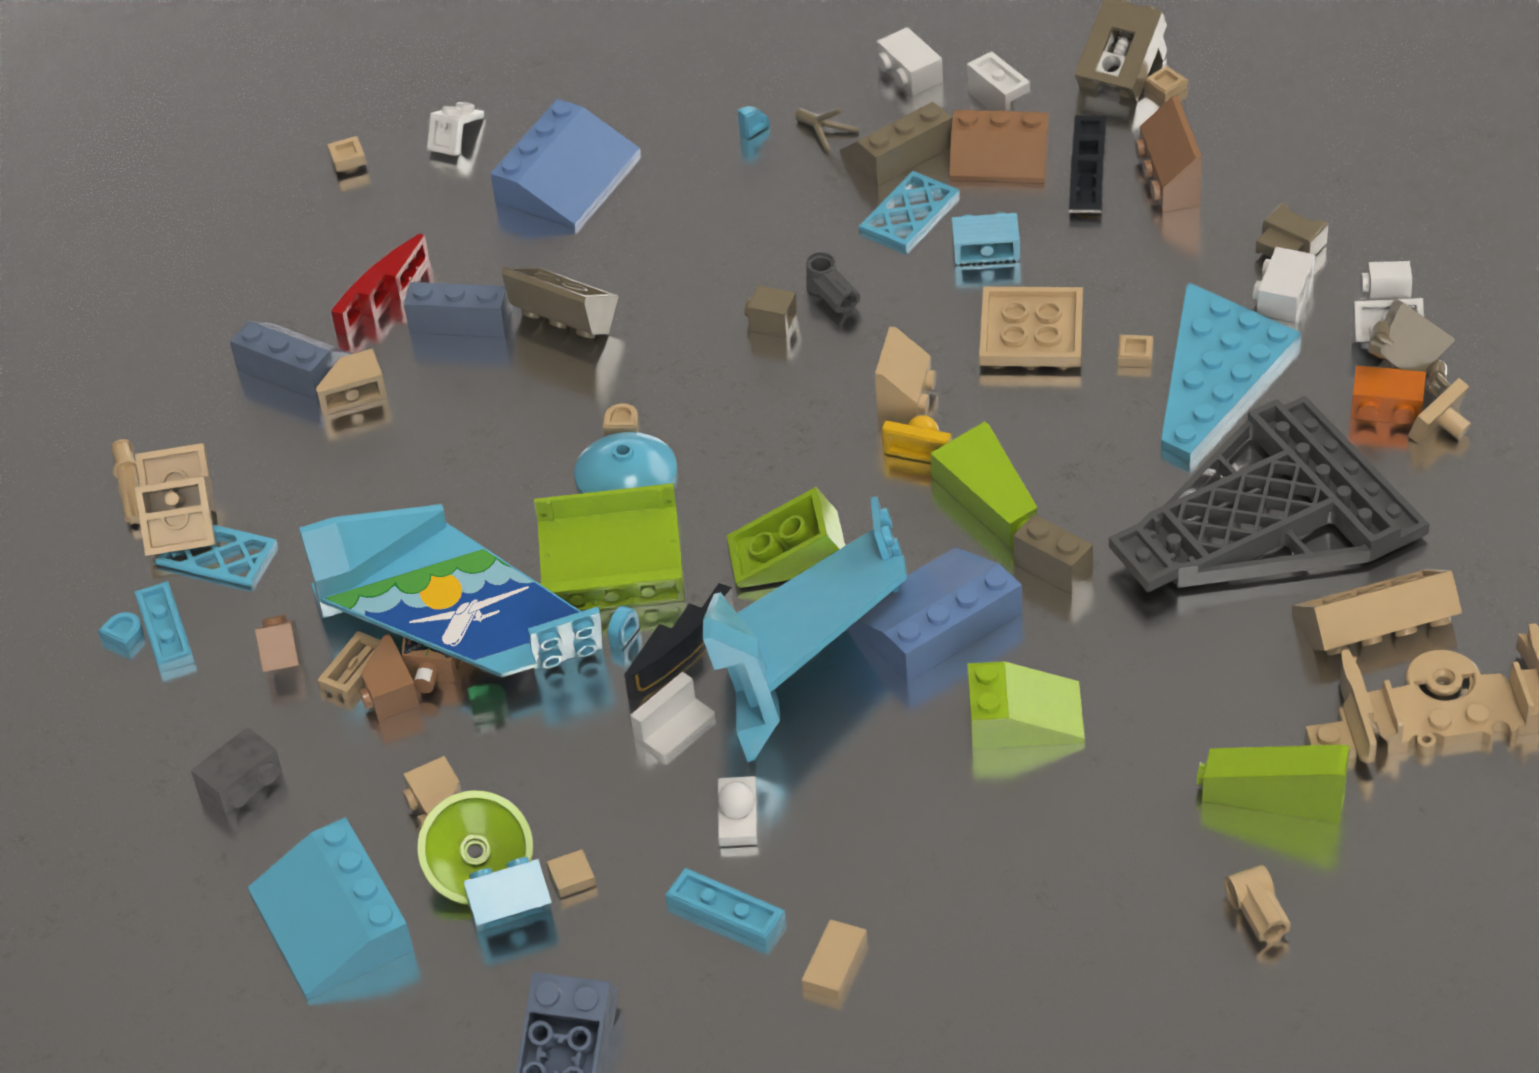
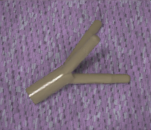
M799 108L795 113L796 120L814 127L826 152L830 150V147L823 133V126L852 133H859L860 131L858 127L827 120L841 114V108L833 109L821 115H816L802 108Z

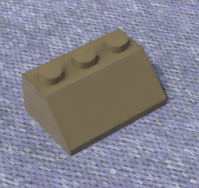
M931 102L840 149V155L875 185L880 186L951 148L952 117L937 104Z
M539 267L502 268L501 275L510 305L521 308V314L532 318L543 316L549 319L548 324L555 327L567 328L570 326L576 328V334L586 338L594 339L596 334H609L619 296Z

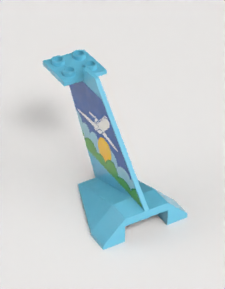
M442 504L332 517L299 528L303 548L312 571L314 583H311L315 603L323 618L345 612L500 677L534 668V670L543 667L552 668L559 665L562 661L577 656L587 657L595 653L596 650L603 648L601 619L598 607L580 611L446 522Z

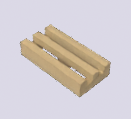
M357 631L318 678L319 689L325 692L327 689H330L332 695L338 696L342 694L344 700L350 701L363 685L361 672L381 640ZM365 644L366 646H365V648L361 651V653H360L358 656H355V655L358 653V651H359V650L363 647V645ZM348 665V668H347V670L343 673V675L338 679V681H335L336 678L340 675V673H341V672L345 669V667Z

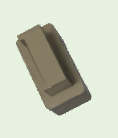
M1281 203L1263 221L1262 235L1256 240L1255 253H1263L1272 257L1275 248L1281 247L1316 255L1327 244L1328 223L1323 220L1311 221L1291 212L1287 204Z

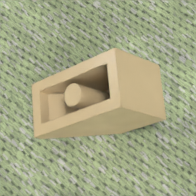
M373 348L340 357L316 387L323 416L387 398L383 375Z

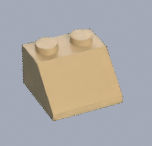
M889 327L875 372L878 423H885V420L907 424L915 416L927 414L930 401L928 391L934 390L936 384V370H931V356L896 327Z

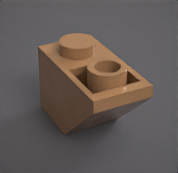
M286 614L264 618L262 620L263 625L255 629L263 672L300 665L301 660L295 619L287 620Z

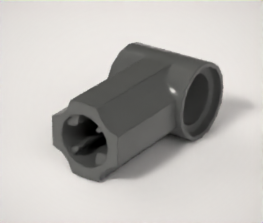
M816 252L808 256L806 260L807 290L814 295L821 296L836 313L840 312L845 315L853 311L854 307L860 302V293L835 268L834 257L826 252Z

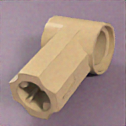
M1259 865L1224 878L1225 891L1232 907L1235 910H1242L1259 941H1265L1267 944L1280 940L1285 933L1290 931V921L1275 897L1272 878L1264 865Z

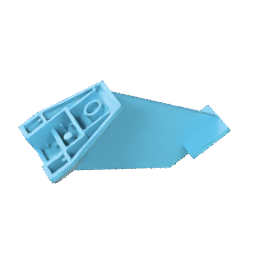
M877 496L870 498L873 529L738 613H736L721 592L714 594L703 619V641L714 670L726 667L728 669L736 692L737 735L747 762L756 759L780 721L779 699L775 688L892 591L893 593L899 592L900 584L908 579L904 554L902 555L898 538H893L891 531L893 525L888 508L881 509Z

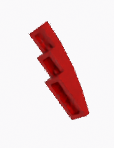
M417 234L392 250L369 268L345 292L331 310L336 335L348 337L362 316L374 319L388 298L402 299L409 288L410 282H414L429 260L424 234Z

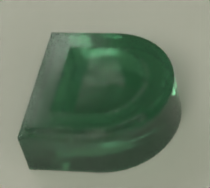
M485 684L467 688L475 723L497 719L506 712L508 701L506 692L502 687L495 684Z

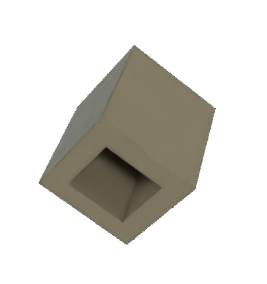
M758 285L752 298L749 297L744 308V315L748 317L749 331L787 338L798 317L796 292Z

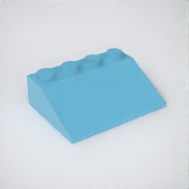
M346 817L311 832L247 887L249 894L307 1000L414 951L407 922Z

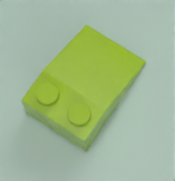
M817 487L726 535L735 582L739 588L791 580L845 546L838 512Z
M1005 661L967 663L972 749L1085 743L1079 681Z

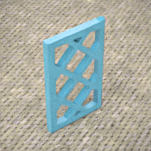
M912 171L858 226V229L907 250L959 195V189ZM912 181L923 184L921 188L906 190ZM942 192L947 194L940 201H934L932 193ZM926 195L928 203L910 205L908 197ZM903 198L904 207L887 209L894 200ZM931 210L923 220L915 221L913 213ZM908 215L910 222L891 224L890 217ZM884 218L886 226L882 227L871 225L876 219ZM912 230L905 239L894 234V232Z
M213 525L215 538L222 536L236 541L219 548L216 545L210 546L211 551L194 557L189 549L184 550L187 559L181 562L169 559L171 554L179 551L160 554L155 561L156 565L252 587L277 546V540ZM256 544L264 546L261 552L250 556L245 546ZM240 549L244 558L225 565L221 555ZM216 558L220 567L212 570L197 566V564ZM245 566L250 568L246 577L229 573Z

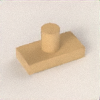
M1458 378L1418 415L1408 436L1419 444L1440 425L1459 440L1468 431L1471 423L1455 410L1460 406L1470 386Z

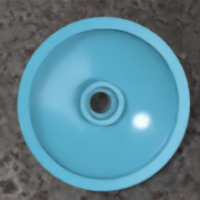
M639 432L614 433L595 441L581 453L574 469L575 483L580 494L670 483L674 485L677 478V462L670 447L654 436Z

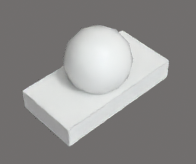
M756 776L718 778L719 846L757 844Z

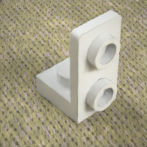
M458 102L455 107L443 106L442 110L431 113L427 150L454 156L459 155L463 124L483 118L484 111L475 110V105Z

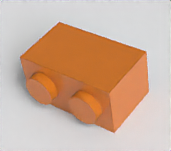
M1356 365L1351 419L1413 425L1418 415L1422 413L1426 372Z

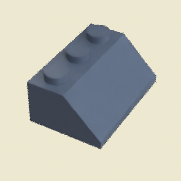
M410 282L404 302L409 333L506 338L514 308L513 305H510L505 286Z
M248 321L230 340L237 370L318 400L316 387L339 358L353 354L276 324Z

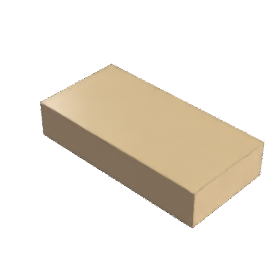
M830 919L801 980L802 990L840 1000L867 941V930Z

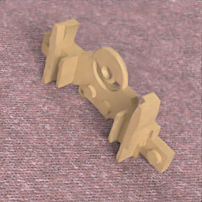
M1529 624L1527 634H1518L1516 649L1524 659L1528 669L1521 670L1519 662H1512L1509 680L1501 673L1480 674L1474 662L1460 653L1449 650H1433L1420 654L1411 661L1406 671L1405 686L1392 688L1390 680L1383 681L1382 689L1367 692L1360 669L1356 663V657L1353 658L1349 649L1343 650L1341 653L1339 680L1345 702L1343 707L1338 710L1339 722L1306 726L1305 738L1307 744L1349 745V760L1357 759L1358 754L1360 761L1370 763L1375 762L1377 743L1374 734L1380 733L1388 754L1406 752L1412 745H1416V751L1423 756L1432 755L1435 751L1436 743L1448 746L1483 741L1492 745L1493 732L1495 731L1505 732L1509 736L1510 742H1513L1518 735L1539 733V626L1537 624ZM1469 678L1467 692L1454 700L1443 701L1431 698L1423 693L1418 686L1425 684L1427 689L1436 695L1450 696L1461 689L1463 679ZM1445 681L1449 683V685H1440L1437 684V682Z

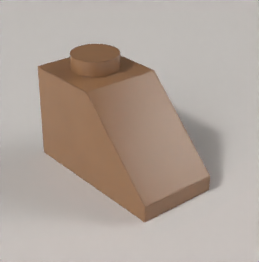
M387 634L382 637L362 670L361 676L364 688L359 689L365 709L372 708L378 722L419 707L411 675L391 634Z

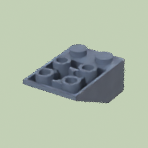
M532 972L516 1073H601L613 1030L619 987L608 981Z

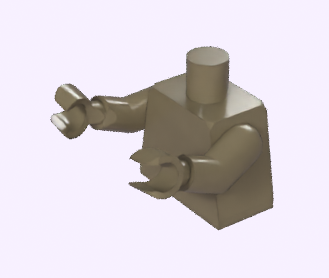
M1395 299L1385 320L1377 322L1370 332L1371 342L1368 347V353L1382 359L1384 358L1379 365L1380 368L1426 372V378H1429L1431 383L1426 390L1437 399L1439 393L1444 388L1451 386L1446 380L1447 365L1437 358L1455 341V338L1400 300Z

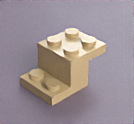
M205 443L135 454L140 486L134 487L145 556L216 545L211 514L216 509Z

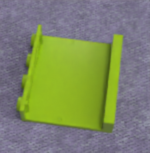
M673 483L534 499L538 521L541 583L539 584L580 611L598 607L599 611L618 609L620 606L637 607L685 601L677 507Z

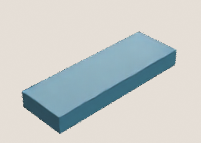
M169 582L134 591L160 673L195 663Z
M688 868L683 869L665 894L667 904L764 946L768 945L786 919L785 910Z

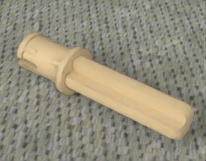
M120 439L111 445L114 457L112 471L119 482L125 521L130 525L140 524L134 487L139 486L133 444L132 442L129 443L127 439Z

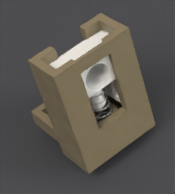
M1103 0L1074 74L1079 88L1097 92L1100 83L1120 88V98L1138 102L1154 59L1163 61L1167 52L1163 39L1167 24L1163 12L1154 6L1144 5L1141 7L1133 5L1127 0ZM1119 66L1118 70L1107 72L1109 68Z

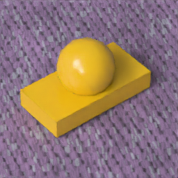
M927 415L915 416L907 424L885 420L882 427L883 453L931 462L930 453L952 441V434L939 431L935 420Z

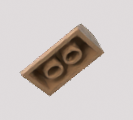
M1172 96L1140 126V140H1135L1137 158L1143 159L1144 177L1146 180L1150 179L1152 199L1158 200L1162 212L1199 207L1201 199L1202 156L1179 97Z
M954 110L951 129L949 179L952 181L1045 183L1049 149V112Z

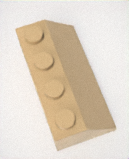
M1424 569L1291 605L1293 613L1312 648L1326 651L1327 655L1342 653L1343 650H1348V644L1359 641L1361 646L1382 642V635L1395 632L1396 637L1409 635L1417 632V625L1428 622L1430 627L1442 626L1451 623L1450 616L1462 613L1452 570Z

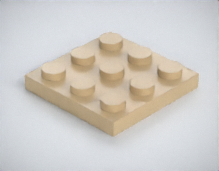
M983 287L979 366L1081 367L1083 287Z

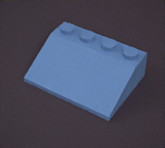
M556 99L490 173L495 202L576 229L640 154V148L586 108Z
M954 547L907 575L908 579L900 584L899 592L893 593L892 591L850 627L908 683L1021 615L1022 584L999 563Z

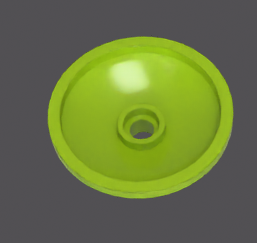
M465 791L444 799L428 814L419 833L418 859L425 878L439 894L459 904L468 905L463 881L470 880L469 875L471 873L486 868H491L492 873L507 868L506 864L508 862L523 857H528L529 862L532 861L533 838L525 817L510 801L487 791ZM472 846H478L482 849L483 853L479 858H471L468 855V849Z

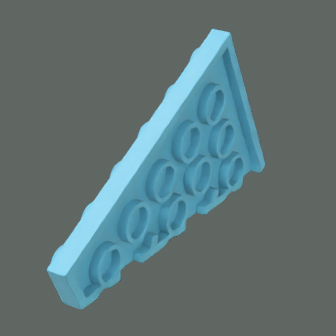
M1189 283L1186 286L1161 437V450L1191 463L1301 343V332Z

